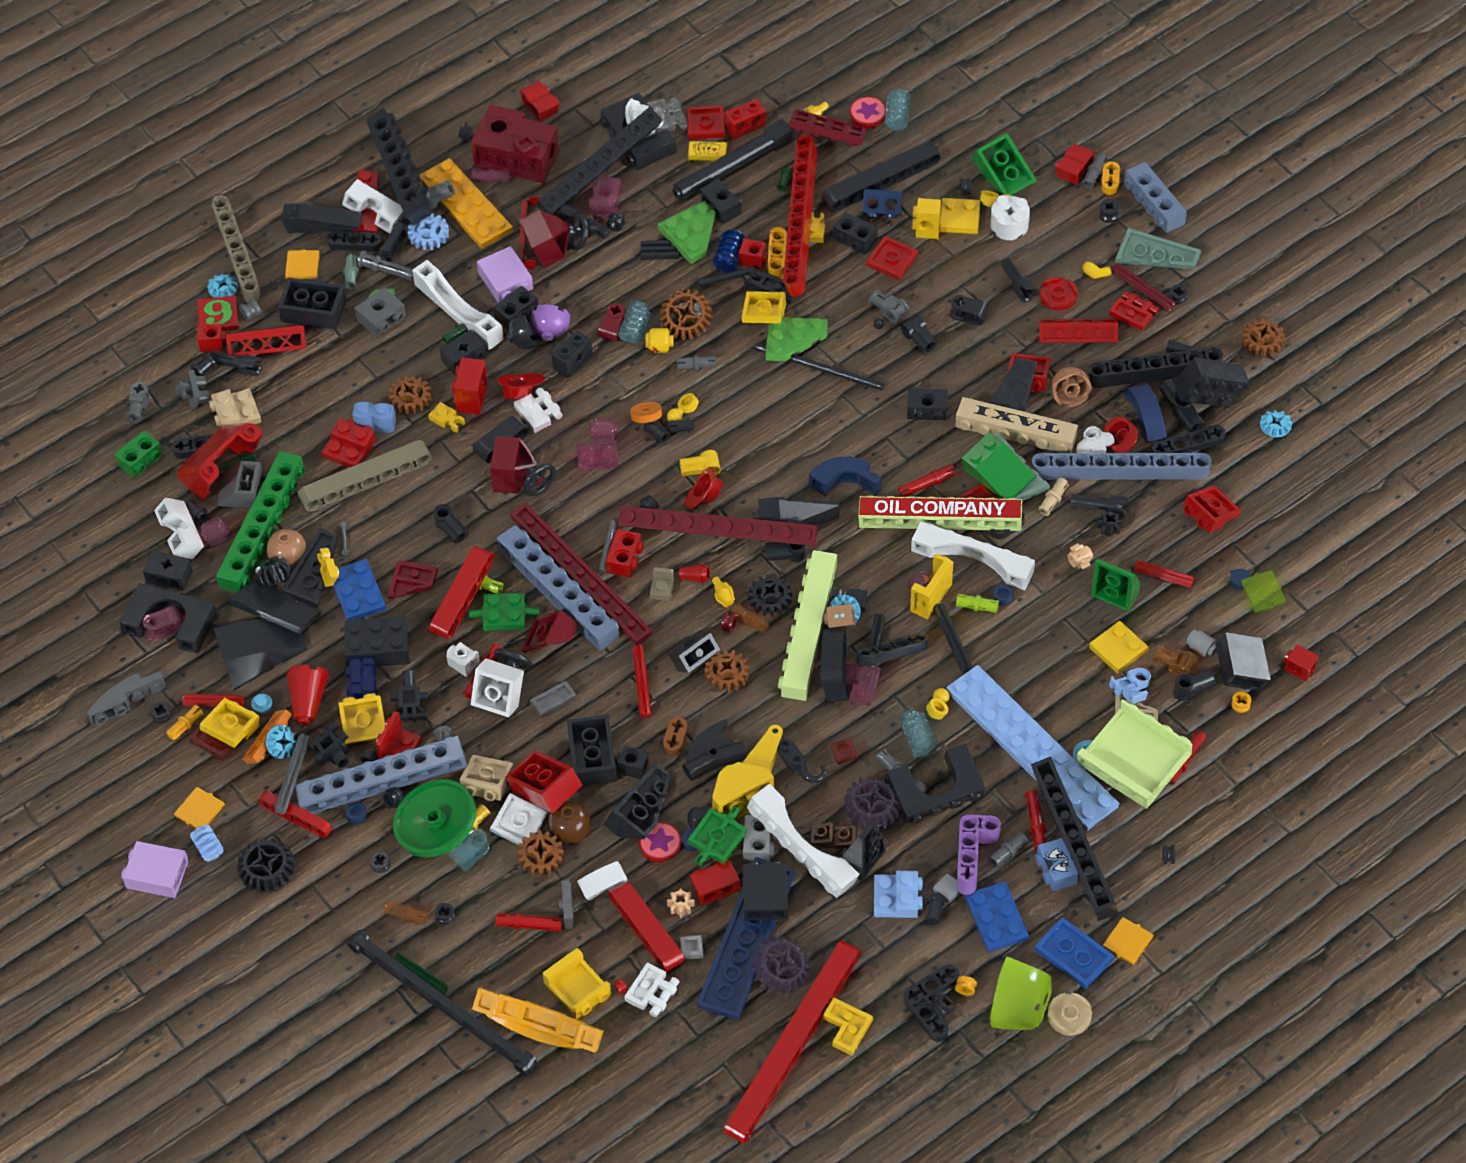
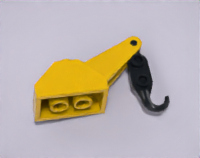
M772 725L742 763L737 762L733 765H728L719 772L712 796L713 809L719 813L728 814L732 806L735 805L736 808L740 809L735 820L750 813L747 806L751 798L768 784L774 788V776L771 772L777 754L791 771L799 774L810 783L822 781L826 776V768L824 765H821L820 775H811L808 772L806 759L795 743L783 737V730L779 725Z

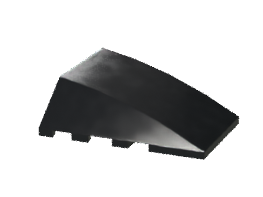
M265 619L211 624L234 691L240 688V685L244 682H251L256 679V676L262 672H269L274 669V666L278 663H285L308 650L302 633L299 634Z

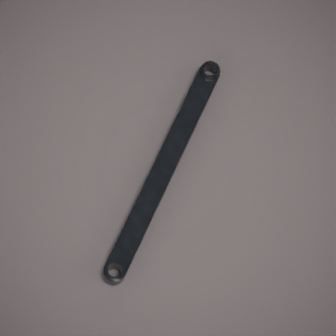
M358 930L354 932L346 942L347 946L355 954L359 955L362 953L512 1062L514 1068L520 1074L526 1076L536 1067L538 1061L533 1054L528 1051L522 1052L374 945L363 931Z

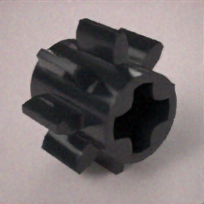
M1111 511L1100 514V520L1097 522V528H1101V534L1109 537L1120 534V528L1123 526V520H1119V514Z

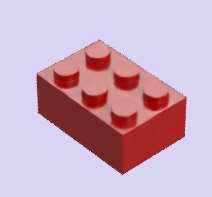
M536 750L505 777L515 796L551 813L558 810L582 786L571 766Z

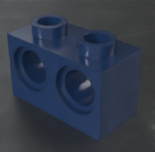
M864 189L863 212H866L867 216L878 217V213H883L888 218H897V214L901 215L903 191ZM870 198L878 200L877 208L872 209L868 206ZM889 199L897 201L896 209L891 210L887 207Z

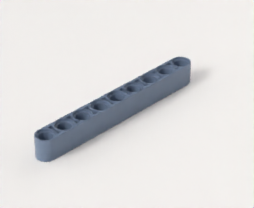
M1039 453L1032 458L1031 468L1043 480H1057L1058 478L1065 480L1205 479L1210 473L1211 457L1205 453Z

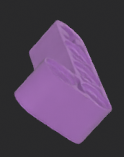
M965 815L960 820L957 890L961 894L970 895L976 891L978 844H994L1000 839L1001 822L995 816Z

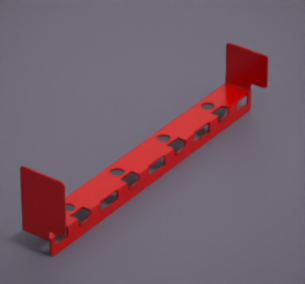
M530 197V200H522L521 220L524 218V214H526V217L528 215V205H536L541 197ZM521 225L519 259L523 258L522 263L525 268H536L535 260H526V263H524L526 234H523V227Z

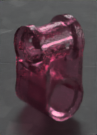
M175 606L149 614L143 620L144 627L146 628V637L152 641L178 633L184 622Z

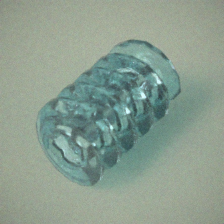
M895 89L887 95L885 124L891 130L902 131L908 127L911 95L907 90Z
M632 301L629 304L618 333L622 340L634 344L642 341V336L647 328L646 325L651 317L648 306L644 302Z
M910 710L901 715L899 721L902 724V729L905 731V736L910 744L913 756L922 757L927 755L937 746V741L934 740L935 736L931 733V727L928 726L929 722L926 719V714Z

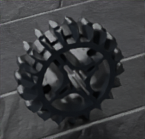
M264 837L263 842L259 843V841L255 840V845L248 844V850L242 849V856H238V876L245 886H249L251 891L256 889L260 894L262 890H265L268 894L270 889H274L277 892L278 886L285 888V881H291V875H294L296 863L293 852L281 840L276 843V840L272 838L267 842V839ZM264 861H265L266 865H268L269 870L267 869L266 866H264V863H263Z

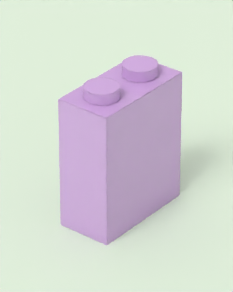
M511 246L477 261L478 274L498 303L521 285L528 291L533 289L532 276Z
M136 841L134 849L132 848L129 852L128 865L123 868L121 874L125 887L127 889L175 898L189 862L186 851Z

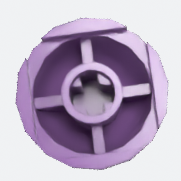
M548 304L539 305L537 310H532V328L542 339L550 341L559 338L568 330L570 314L567 310L564 309L562 312L558 310V306Z

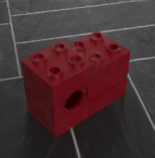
M491 104L471 141L474 167L542 184L545 183L560 152L557 126L525 119L524 112ZM529 134L539 145V150L523 158L513 147V141Z

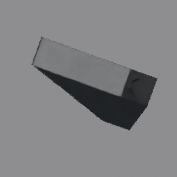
M309 201L284 204L281 220L288 234L359 230L363 215L361 212Z
M785 497L758 499L759 520L818 526L839 517V502L815 500L812 503H807L799 498H796L795 501H785Z
M655 763L612 810L603 825L619 838L644 840L657 826L658 817L662 810V804L672 775Z
M872 821L851 846L842 851L839 857L845 859L859 873L857 879L861 882L886 852V839L882 837L883 834L879 832V828Z

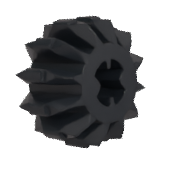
M274 556L273 558L263 560L255 569L256 577L263 587L278 585L284 582L285 579H288L291 574L290 565L283 556Z

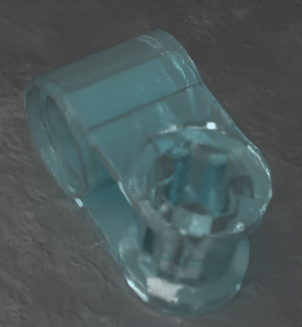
M479 829L471 831L462 843L449 851L448 857L463 871L469 870L489 851V843L485 832Z

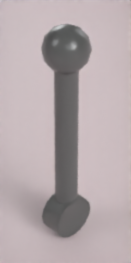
M340 521L339 526L342 529L343 550L341 553L344 558L350 556L346 540L347 522Z

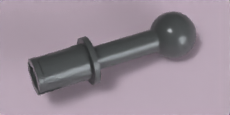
M885 749L879 752L875 758L888 771L900 767L901 761H896ZM915 781L917 787L926 794V785L921 781Z

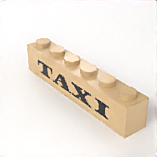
M962 397L958 408L955 426L962 430L974 431L982 435H986L988 432H991L993 435L999 433L1005 440L1035 446L1040 449H1048L1058 453H1072L1078 430L1077 424Z

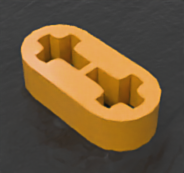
M1107 162L1103 166L1101 189L1107 195H1113L1118 192L1120 166L1116 162ZM1109 170H1113V175L1109 174ZM1108 182H1112L1111 187L1108 186Z

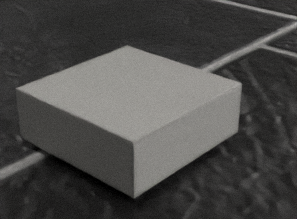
M946 874L933 887V892L943 896V899L949 904L960 894L957 890V880L949 874Z
M702 935L680 937L681 952L684 959L703 958Z

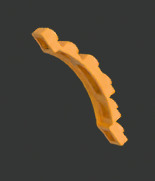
M478 988L472 1008L486 1014L490 1019L514 1032L536 1041L559 1047L583 1048L597 1052L604 1031L589 1026L585 1022L568 1017L567 1014L506 994L501 995L484 988Z

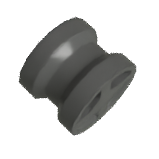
M255 299L249 300L247 304L239 305L240 312L247 322H251L254 317L262 316V311Z

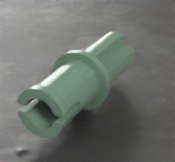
M349 254L346 257V267L343 270L345 275L344 287L348 290L356 288V276L359 273L357 269L358 258L353 254Z

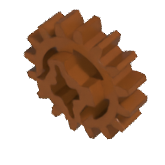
M1261 318L1260 322L1254 319L1253 324L1248 322L1246 328H1243L1241 341L1244 342V348L1249 347V353L1255 351V356H1258L1259 353H1262L1263 357L1266 356V353L1273 356L1274 351L1278 353L1280 347L1283 348L1285 334H1283V328H1278V323L1271 324V319L1267 322H1264L1263 318Z
M412 375L411 379L404 376L403 381L397 379V384L392 383V389H389L390 403H392L394 409L398 408L399 413L404 410L406 415L410 411L416 414L418 409L424 411L423 406L428 407V401L432 400L431 388L428 387L427 381H422V377L416 380L414 375Z
M726 649L724 654L717 652L716 657L711 656L709 658L710 662L705 663L707 683L712 682L713 689L718 686L719 692H722L724 688L727 689L728 693H730L731 688L737 691L738 685L745 686V680H749L750 666L748 665V660L743 659V654L741 653L736 656L735 650L731 654Z
M538 830L537 835L530 832L529 838L522 837L523 843L518 844L517 858H520L518 864L524 865V872L530 869L531 876L538 872L539 877H542L543 872L551 875V869L558 870V864H562L564 850L561 849V842L556 843L557 836L550 838L548 831L545 835H542L541 830ZM539 848H540V851L542 852V858H541V859H540V855L538 854Z

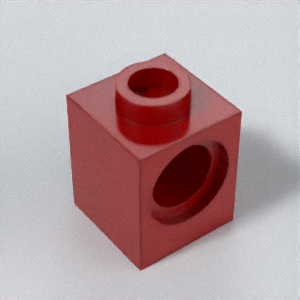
M743 239L739 251V265L762 269L763 263L768 261L769 251H766V243Z
M221 323L198 325L197 342L200 352L223 351V343L227 341L226 331L222 330Z
M1296 645L1293 651L1289 650L1284 658L1286 662L1285 671L1307 682L1317 667L1319 655Z

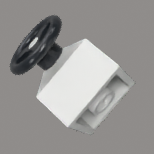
M497 648L494 650V655L503 661V664L485 658L476 668L471 705L510 717L518 708L524 671L518 668L531 669L533 663L530 659L515 651Z

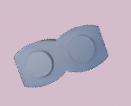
M369 402L354 404L352 415L356 425L361 427L367 425L373 431L375 430L380 433L394 432L396 417L393 405L387 403L374 405Z

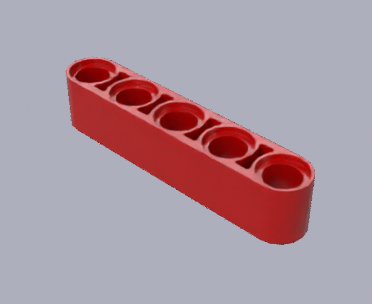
M477 546L471 549L430 624L429 631L448 640L453 637L493 564L494 553Z
M628 881L608 892L614 906L663 971L668 972L685 961L678 946Z

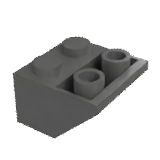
M240 461L225 470L217 506L251 508L262 486L263 471L261 463Z

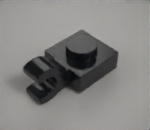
M847 588V593L840 589H833L832 600L843 594L849 595L857 600L861 612L866 611L868 590Z

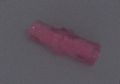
M489 168L488 170L472 169L471 171L472 181H488V183H493V181L510 182V170L501 171Z

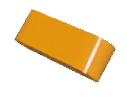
M778 227L770 231L768 274L783 279L787 232L785 229Z

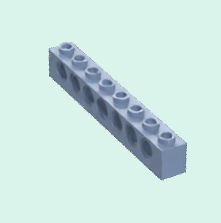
M514 525L496 538L498 550L558 610H562L578 624L577 629L599 651L619 638L618 623L613 618L610 619L606 615L605 610L600 605L597 606L588 593H584L575 580H571L562 567L559 568L552 557L542 551L537 542L533 543L525 530H520Z
M447 737L442 741L427 743L415 749H407L402 753L388 755L372 762L368 761L362 765L345 768L333 774H325L320 778L305 780L300 784H296L295 789L299 806L314 814L383 793L391 787L400 788L468 766L459 737Z

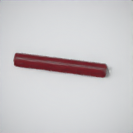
M1120 263L1113 266L1112 272L1164 309L1170 312L1175 308V301Z

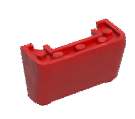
M252 423L223 425L180 466L177 473L178 479L201 501H204L210 495L209 489L211 484L219 475V469L214 462L227 450L231 451L235 456L240 452H246V454L253 453L257 449L264 432Z

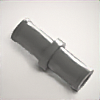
M1097 153L1093 163L1088 166V172L1082 180L1084 187L1093 188L1096 179L1101 176L1102 168L1108 160L1105 154Z
M694 355L693 357L676 358L677 370L716 368V356L698 357V355Z
M1019 832L1010 841L1002 843L1001 848L988 857L990 864L997 868L1006 859L1014 857L1016 851L1028 843L1027 837L1022 832Z

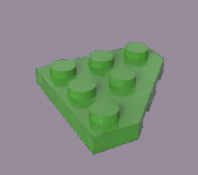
M703 201L658 223V229L672 242L673 246H676L684 258L692 264L707 255L716 212Z
M782 317L781 323H769L766 361H787L797 351L801 353L811 347L812 343L818 339L822 341L827 338L828 319Z

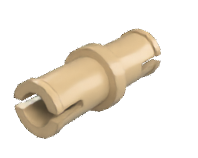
M1058 478L1052 489L1047 491L1046 498L1038 507L1042 515L1049 516L1054 506L1061 501L1062 494L1069 486L1065 479Z

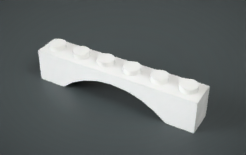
M428 260L412 270L414 284L458 324L462 323L467 331L472 330L485 343V347L488 350L504 340L502 325L491 315L479 312L467 304L453 290L441 272Z
M921 521L912 538V552L929 558L934 557L935 554L962 555L974 558L993 568L1006 584L1022 590H1026L1034 573L1035 560L1027 556H1021L1007 549H1001L989 543L974 540L969 536H963L951 530L936 527L931 523Z
M770 784L751 798L747 806L751 815L757 818L764 825L765 829L772 833L779 840L780 844L787 848L794 855L795 859L809 870L812 877L818 879L824 885L828 893L838 898L854 885L859 873L845 859L825 854L806 842L794 829L789 820L784 798Z

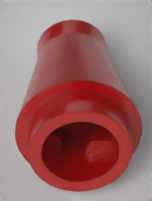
M704 563L680 567L679 578L704 584V582H709L710 567L704 565Z

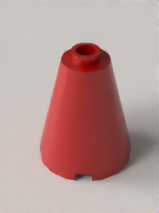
M296 665L290 667L289 671L287 670L293 719L300 725H309L310 722L315 720L329 678V672L321 667L316 666V670H312L310 665Z

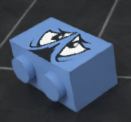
M1060 838L1038 845L1035 860L1038 867H1042L1044 881L1046 885H1050L1052 892L1076 885L1078 872L1063 839Z

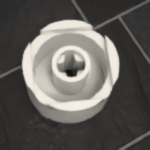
M1005 195L997 198L991 209L990 224L996 236L1004 240L1018 239V236L1026 234L1029 227L1030 213L1027 200Z

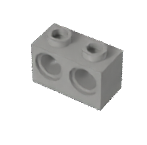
M745 815L744 827L747 828V833L744 836L743 863H752L755 857L769 861L770 856H774V843H770V839L775 836L769 833L757 818L752 815ZM761 847V848H763V849H761V850H756L755 848Z

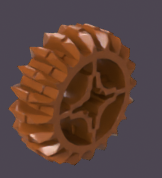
M689 288L687 293H684L682 289L679 290V295L673 292V298L667 297L668 303H663L662 307L664 309L660 310L662 315L660 320L664 323L663 328H667L670 331V335L674 333L675 339L679 338L680 335L683 341H685L686 336H689L690 340H693V335L699 338V331L706 333L704 326L710 327L711 325L708 321L712 320V315L710 314L712 308L709 307V301L704 300L705 296L703 294L698 296V291H694L691 294ZM687 302L683 306H678L681 303ZM695 304L702 310L701 317L693 312ZM671 313H674L679 318L678 326L672 322ZM688 324H695L693 326L686 327Z

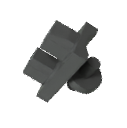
M188 370V379L179 382L175 387V393L183 399L188 398L190 409L197 410L198 404L208 403L209 393L208 391H199V389L205 388V376H195L194 370Z

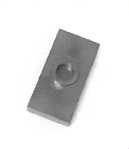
M564 681L531 699L530 703L542 719L576 700L577 695L567 681Z
M565 880L562 881L563 899H559V911L564 912L565 929H573L571 882Z

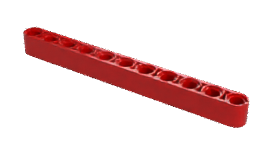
M803 134L796 141L783 282L791 297L802 295L805 291L818 152L813 137L810 134Z
M843 940L838 943L729 1118L723 1132L725 1135L742 1144L748 1141L822 1021L823 1014L832 999L836 998L857 964L862 952L861 949Z

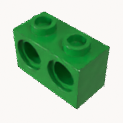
M143 430L114 455L118 467L134 479L137 475L143 473L153 462L159 460L163 453L160 443Z

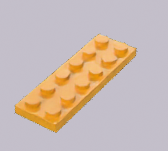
M450 158L419 175L422 179L420 182L428 188L448 180L452 183L455 195L441 200L439 203L481 249L513 232L512 225Z

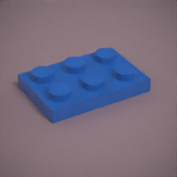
M367 559L338 568L339 577L336 579L333 587L347 621L358 620L387 610Z
M1006 882L976 890L970 895H965V900L988 953L1029 940L1028 932Z
M1063 917L1035 945L1034 949L1085 989L1114 960L1113 954Z

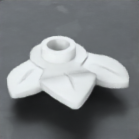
M1095 426L1088 427L1084 431L1083 440L1077 445V453H1106V446L1115 443L1114 437L1111 433L1102 432L1101 429Z

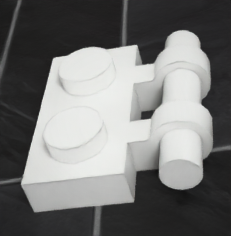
M542 388L536 390L537 398L534 399L529 394L525 398L514 402L515 409L534 433L550 426L551 417L554 416L558 420L563 416L560 412V407L553 403L550 394ZM545 404L547 409L543 410L540 406Z
M646 963L626 993L625 1001L642 1010L650 1004L653 1007L649 1013L657 1017L660 1011L662 1012L666 1008V1002L669 997L673 996L677 991L676 987L679 984V980L672 977L669 982L665 981V971ZM658 988L663 990L659 998L654 996Z

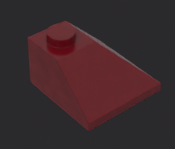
M562 610L535 619L521 651L526 653L569 642L574 638L578 624Z

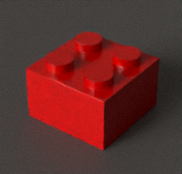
M461 358L460 365L456 366V381L452 382L453 404L457 407V413L481 415L488 386L485 360Z

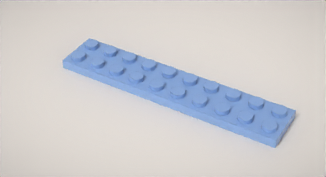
M979 665L946 687L949 695L1035 780L1031 764L1051 756L1077 817L1081 819L1082 827L1086 831L1119 808V802L1082 766L1077 764V761Z

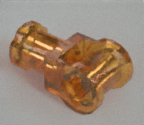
M1162 644L1158 646L1153 658L1155 662L1160 661L1169 665L1168 670L1174 672L1177 676L1180 674L1191 675L1192 667L1199 661L1198 657L1192 652L1182 651L1178 648L1173 652L1164 648Z

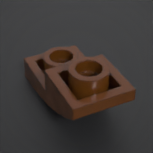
M833 823L813 824L811 844L825 848H849L857 838L858 829L856 825L835 827Z

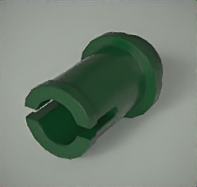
M785 167L781 170V177L776 185L779 191H788L790 182L793 180L794 170L792 168Z
M462 323L456 324L455 328L442 336V339L448 344L466 333L467 329Z

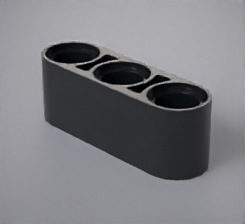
M510 416L478 439L473 446V451L486 463H491L496 436L514 437L523 440L528 435L529 428L516 416Z

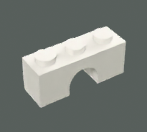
M356 180L347 190L342 203L343 206L357 212H361L363 209L374 210L377 213L374 224L388 233H391L396 224L401 222L404 214L400 204L359 180Z
M165 497L154 511L160 525L174 531L167 540L174 556L193 559L204 545L184 501Z

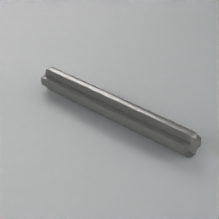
M304 733L300 734L297 739L274 808L276 813L285 814L310 740V737Z

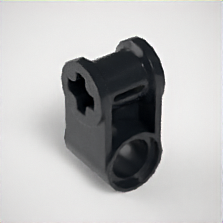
M956 295L951 300L950 316L954 320L981 326L984 323L989 306L982 300Z

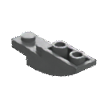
M161 671L142 679L136 673L105 692L87 712L92 727L104 724L106 721L117 716L124 715L131 711L130 703L140 701L146 696L159 693L167 688Z

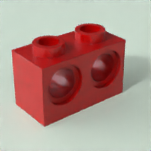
M758 99L724 112L725 128L733 139L766 126V110Z
M617 529L606 559L607 573L631 577L632 571L637 569L638 554H642L644 543L641 542V534Z

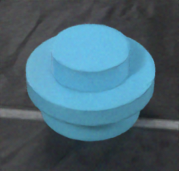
M267 694L256 695L251 702L253 710L259 714L268 713L273 704L271 697Z

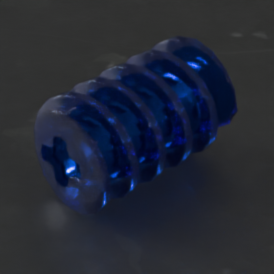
M730 229L721 234V239L713 258V264L718 270L730 272L736 269L739 251L743 239H745L744 234L740 231Z

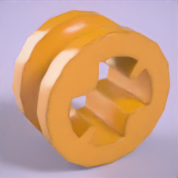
M1243 691L1235 693L1232 698V708L1239 713L1247 712L1251 706L1250 695Z
M958 977V984H956L955 990L965 996L973 995L977 982L971 977Z

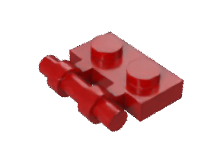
M1124 292L1122 299L1118 298L1109 310V316L1143 332L1152 320L1153 314L1156 315L1159 308L1148 300L1144 301L1138 298V295L1134 293Z

